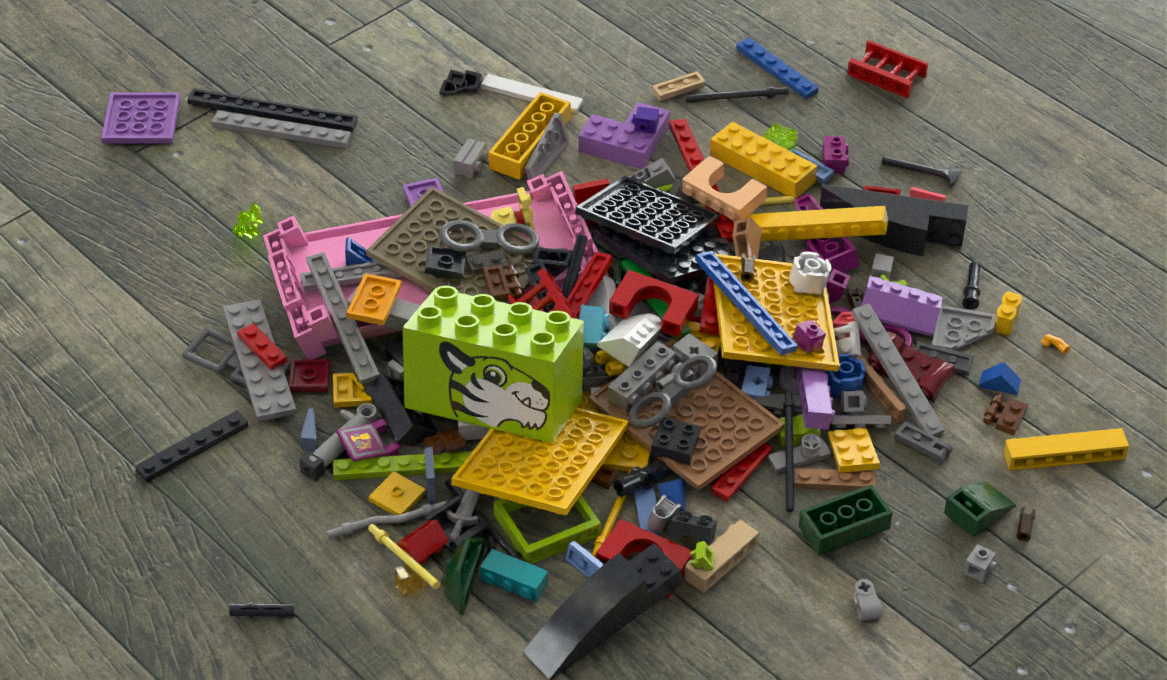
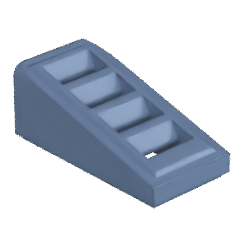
M313 408L308 409L301 433L302 451L314 452L318 448Z

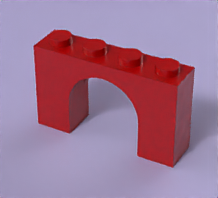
M628 270L609 300V314L627 319L635 305L645 299L661 300L669 306L662 318V332L680 338L698 308L699 294Z
M622 519L619 520L596 552V559L605 564L618 553L626 558L632 553L643 552L649 546L655 544L681 569L682 579L685 576V566L690 560H693V557L690 555L692 550L680 546L667 538H662L651 531L644 530ZM673 590L665 597L670 598L675 590Z

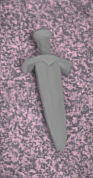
M467 489L456 513L454 514L451 510L446 512L447 518L455 523L453 531L448 536L451 542L460 536L463 526H472L479 523L477 516L472 517L480 494L479 492Z

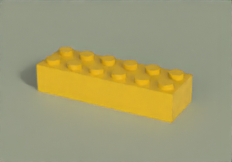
M539 92L488 152L489 169L520 180L524 176V168L553 114H561L564 126L571 119V102Z
M733 121L710 140L711 156L786 196H792L796 199L816 182V164Z

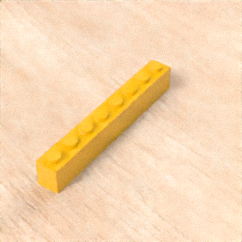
M885 206L750 214L746 217H751L762 228L760 242L885 235L888 225Z

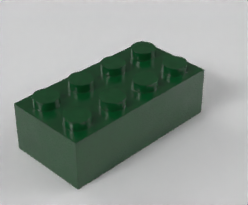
M871 484L800 510L798 527L816 553L821 555L890 529L893 512Z

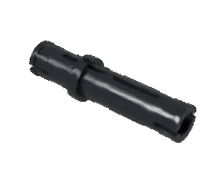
M249 602V604L230 603L229 605L230 617L248 616L249 619H253L254 616L294 617L295 612L294 603L254 604V602Z

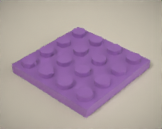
M110 93L101 137L102 143H173L181 99L180 93Z

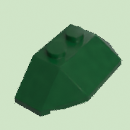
M482 537L466 538L454 550L453 556L448 558V571L443 573L441 585L444 586L445 596L460 615L465 613L485 552L484 538Z

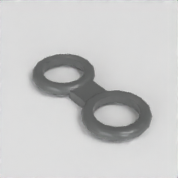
M456 220L444 224L439 233L441 242L447 248L463 253L472 252L479 248L499 249L500 247L510 254L527 255L534 252L539 246L537 233L532 228L519 223H508L501 226L498 230H481L468 221ZM453 229H465L470 231L476 239L469 244H460L452 241L447 233ZM508 232H521L531 239V243L527 246H513L505 241L503 236Z
M698 355L682 363L676 370L674 381L661 392H653L643 396L631 407L628 415L631 425L644 429L655 426L663 421L669 414L672 405L688 393L687 391L699 389L709 383L717 371V362L713 357ZM699 364L708 365L706 373L699 379L692 382L682 381L684 374L693 366ZM654 401L663 402L661 410L653 417L643 420L637 419L639 411L647 404Z

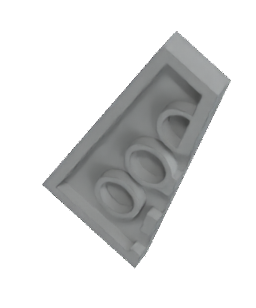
M560 113L553 114L524 168L528 180L544 174L570 143Z

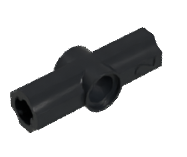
M661 460L644 468L637 466L632 468L629 474L616 479L613 482V487L617 495L621 497L641 488L649 490L655 482L670 475V468Z

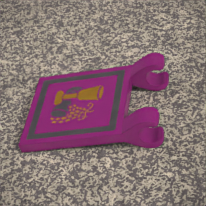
M384 419L377 420L371 424L337 429L336 431L353 462L387 455L398 456V450L401 449L398 442L385 447L378 433H384V426L388 425Z

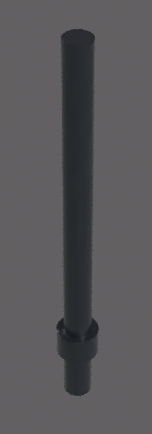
M767 87V89L685 95V101L695 102L760 96L770 98L775 97V95H787L789 90L788 88Z

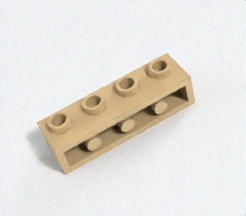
M741 519L734 525H730L726 532L716 537L709 546L714 552V569L710 571H705L703 568L695 569L689 561L685 566V580L705 593L758 546L759 532Z

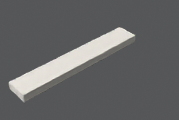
M488 74L481 83V89L530 102L539 92L571 102V113L577 114L583 104L582 98Z

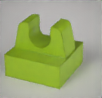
M705 541L697 543L696 549L690 552V555L695 559L691 560L690 564L695 569L713 570L714 552Z

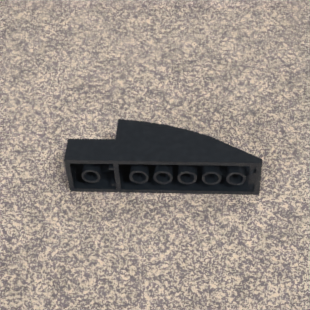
M822 184L820 206L824 210L885 206L888 216L886 234L860 236L879 245L918 256H923L925 241L962 247L969 205Z
M655 544L649 546L629 562L619 553L616 554L591 575L553 613L525 648L523 654L547 680L554 679L682 585L681 569Z

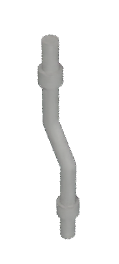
M446 501L433 505L429 503L423 505L420 509L401 515L373 516L354 523L347 522L341 524V527L326 531L328 539L343 534L344 536L353 534V531L368 527L371 524L403 523L422 516L427 517L431 512L441 508Z

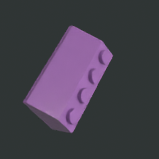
M869 276L861 306L870 304L880 322L932 337L943 297L916 288L903 286L899 283L886 281L879 277Z

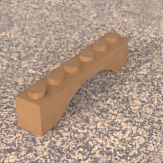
M751 217L735 221L732 238L736 257H741L745 253L746 258H752L755 255L756 259H758L762 228Z

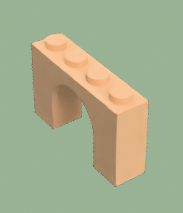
M708 156L682 179L683 193L734 221L745 219L767 200V186L754 179H751L740 190L733 193H721L712 189L711 187L724 177V163L712 156Z

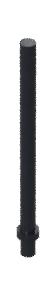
M786 392L785 402L783 403V409L785 410L786 511L793 512V410L795 409V403L793 402V393Z
M447 479L445 485L462 501L463 491L458 486L452 485V479ZM475 506L472 515L478 517V522L480 523L484 519L489 522ZM490 523V535L494 537L509 556L525 562L522 554L516 551Z

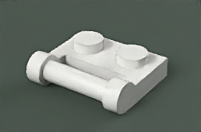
M852 321L848 325L835 328V336L850 332V337L836 341L837 353H849L853 358L861 356L859 326L857 322Z

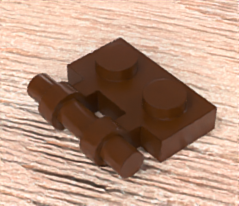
M502 265L483 267L482 273L489 295L495 300L509 299L507 296L510 292L515 294L517 299L523 296V287L518 281L519 275L514 266H508L505 271H503Z
M997 393L996 397H993L990 402V408L984 413L985 418L983 422L985 424H990L991 421L997 423V430L1015 435L1028 409V404L1009 398L1007 403L1003 402L1004 395ZM997 410L1003 411L1002 414H998Z
M455 428L436 432V435L425 437L423 440L426 448H433V455H439L441 449L454 452L460 450V447L466 446L465 438Z

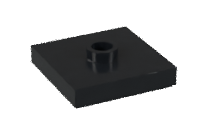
M429 245L425 273L462 280L466 252H457L448 248Z

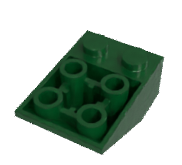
M987 481L960 487L946 498L944 514L975 537L1016 507V504Z

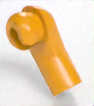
M1044 335V338L1041 340V343L1046 348L1053 344L1063 354L1068 353L1070 347L1061 338L1053 335Z

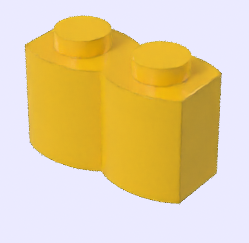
M1009 291L1003 295L1002 303L998 307L994 325L996 333L1007 336L1012 333L1014 323L1019 316L1021 295Z

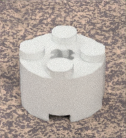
M802 252L800 256L795 257L789 275V281L794 286V291L797 293L822 294L831 272V264L827 259L824 261L818 257L819 254L813 252Z

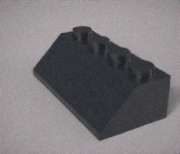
M381 373L368 388L372 401L376 403L379 413L386 420L387 427L391 429L394 439L399 444L415 446L423 443L425 437L434 436L438 432L427 413L405 408L404 380Z

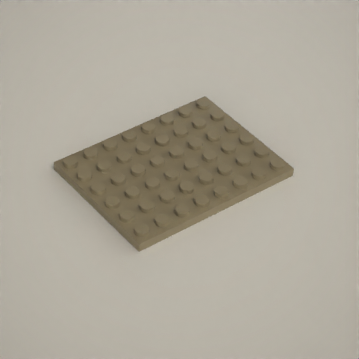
M430 187L366 250L368 257L430 292L441 286H451L456 288L458 293L471 296L479 294L489 295L482 273L483 267L502 265L503 271L507 270V267L510 265L514 266V269L518 272V281L522 284L523 293L531 285L525 268L533 265L532 260L536 253L535 250L527 255H515L504 251L500 247L499 249L479 248L472 252H466L462 280L426 274L425 266L429 245L447 248L439 237L440 229L444 224L450 221L462 220L476 225L481 230H498L503 226L434 187ZM453 229L447 233L452 241L460 244H469L476 239L470 231L465 229ZM514 231L508 232L503 236L505 241L513 246L521 247L531 243V240ZM510 292V294L517 300L515 294ZM509 299L495 300L506 304L511 303Z

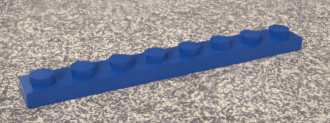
M713 251L696 254L695 261L780 355L796 352L798 345Z

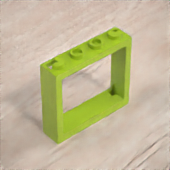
M580 495L574 505L586 521L585 523L528 545L508 514L528 505L506 499H499L494 502L495 518L516 550L522 554V558L529 564L537 563L568 550L569 543L573 541L581 545L596 539L601 534V523L582 495Z

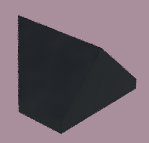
M537 247L532 264L534 265L542 261L546 271L551 276L556 277L568 268L573 251L567 248Z

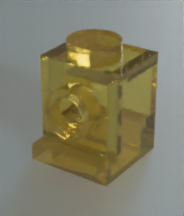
M408 565L394 568L395 586L402 596H406L408 591H415L426 587V581Z

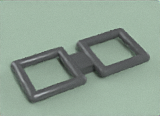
M205 327L182 353L184 359L213 372L221 373L224 368L234 371L231 374V379L246 386L230 336ZM208 335L233 346L218 364L192 354ZM288 361L282 364L285 376L291 368V363Z

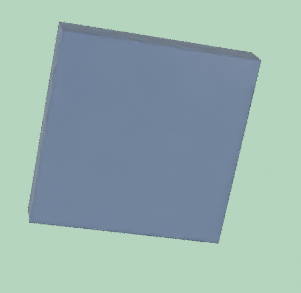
M429 447L424 449L428 504L433 505L436 504L433 448Z

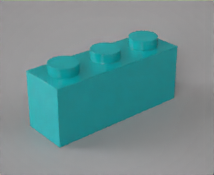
M493 549L480 566L481 580L503 588L505 591L518 594L525 599L537 602L548 585L547 570Z

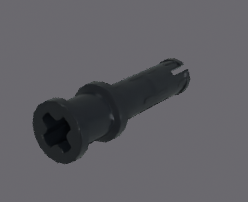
M977 262L969 264L967 286L963 292L965 297L963 298L962 305L968 310H974L979 306L978 297L981 291L978 284L981 266L979 264L977 268Z

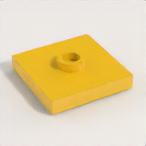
M393 471L369 496V501L393 515L408 513L426 494V489Z

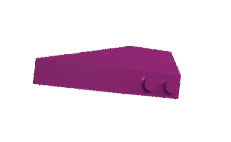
M810 193L794 200L797 211L824 210ZM847 237L806 239L807 246L811 252L819 254L818 257L824 261L827 259L831 264V269L845 273L860 266L857 250Z

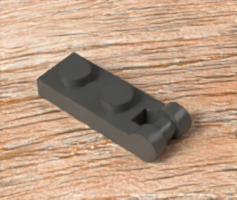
M907 422L902 424L894 436V439L931 457L937 464H942L946 459V455H949L953 450L949 443Z

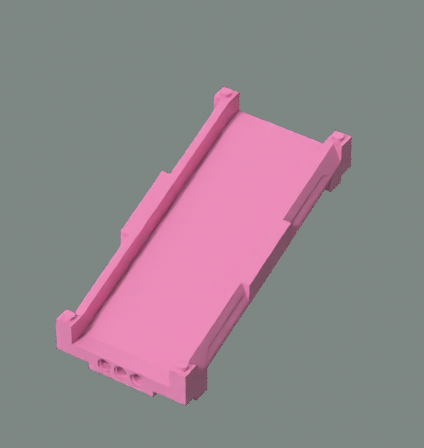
M558 172L547 178L544 177V174H541L527 181L531 191H525L531 197L532 204L530 207L534 216L532 220L534 230L539 237V245L544 248H567L573 251L578 234L586 235L588 239L576 280L577 283L595 251L598 252L584 219L580 215L575 214V209L578 205L563 172ZM517 193L463 203L491 218L493 210L511 206L512 211L519 209ZM403 214L306 233L302 230L295 216L278 222V229L263 235L269 253L270 265L283 306L287 311L294 337L308 359H315L326 354V346L341 344L342 341L319 290L303 291L300 273L311 272L307 265L306 257L324 252L331 268L346 266L345 243L347 237L368 249ZM520 232V235H522V236H524L525 238L529 239L526 234H523V233ZM568 268L558 276L553 277L561 292ZM404 276L391 278L402 281V287L397 296L398 299L422 305L432 293ZM360 283L340 286L347 304ZM532 284L522 293L523 296L533 289ZM355 320L363 339L401 332L400 330L383 325Z

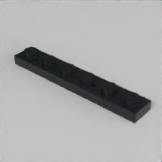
M236 410L135 465L136 471L147 483L249 427L248 421Z

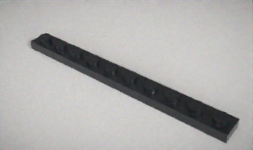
M195 88L192 89L187 98L189 105L350 132L354 131L358 123L357 115Z

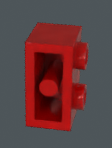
M438 520L426 522L397 542V545L421 565L429 559L428 556L430 554L442 551L444 549L443 545L448 543L449 540Z

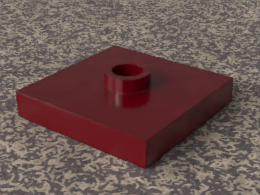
M291 359L290 392H328L330 359Z

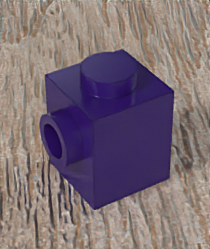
M638 106L637 112L633 113L632 117L635 131L656 134L659 124V109Z

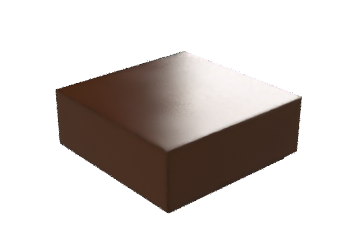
M601 465L591 482L609 490L613 482L618 478L619 472Z

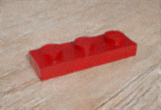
M254 323L237 331V337L270 370L287 362V356Z

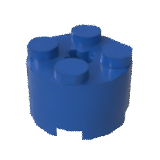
M849 353L838 354L840 364L838 371H826V374H828L827 385L830 386L831 395L835 398H841V391H862L865 378V364L860 358L857 360L851 357Z

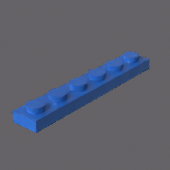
M750 37L737 43L736 49L804 99H808L818 93L819 87Z

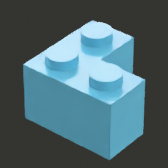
M581 305L579 320L584 321L583 346L593 350H602L597 344L607 335L606 332L610 331L609 314H606L604 307Z

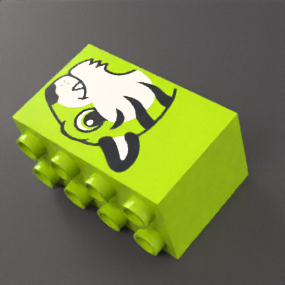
M451 286L435 288L403 326L405 408L553 443L582 401L584 321L570 318L569 314L563 311L546 313L533 310L527 303L506 304L497 302L492 296L487 294L471 296L458 293L457 289Z

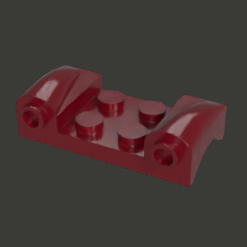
M888 331L887 334L925 397L935 402L943 385L949 378L954 376L955 366L939 357L934 359L905 344L903 338ZM873 351L867 359L869 365L873 366L875 372L889 378Z

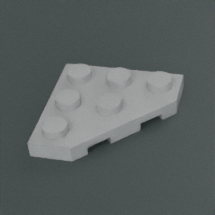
M941 305L932 345L956 351L993 333L996 315Z

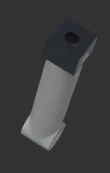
M369 403L360 405L357 408L356 415L344 409L340 411V415L349 420L340 429L371 424L377 421V409ZM336 432L313 453L308 451L299 459L301 473L315 482L325 474V468L346 450Z

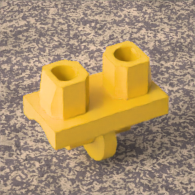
M604 350L596 352L595 361L599 365L606 363L605 370L609 376L617 374L619 377L625 371L626 364Z

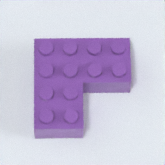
M637 102L625 123L592 114L578 135V152L643 169L648 164L669 128L670 111ZM638 106L659 109V124L656 134L635 131L632 117L633 113L637 112Z

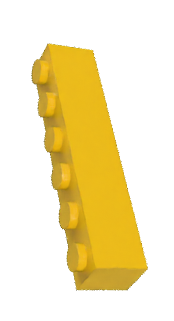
M1119 428L1005 440L1003 454L1009 471L1123 460L1127 457L1129 444L1123 429Z

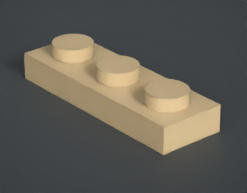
M697 71L653 85L652 92L659 101L705 87L706 81Z

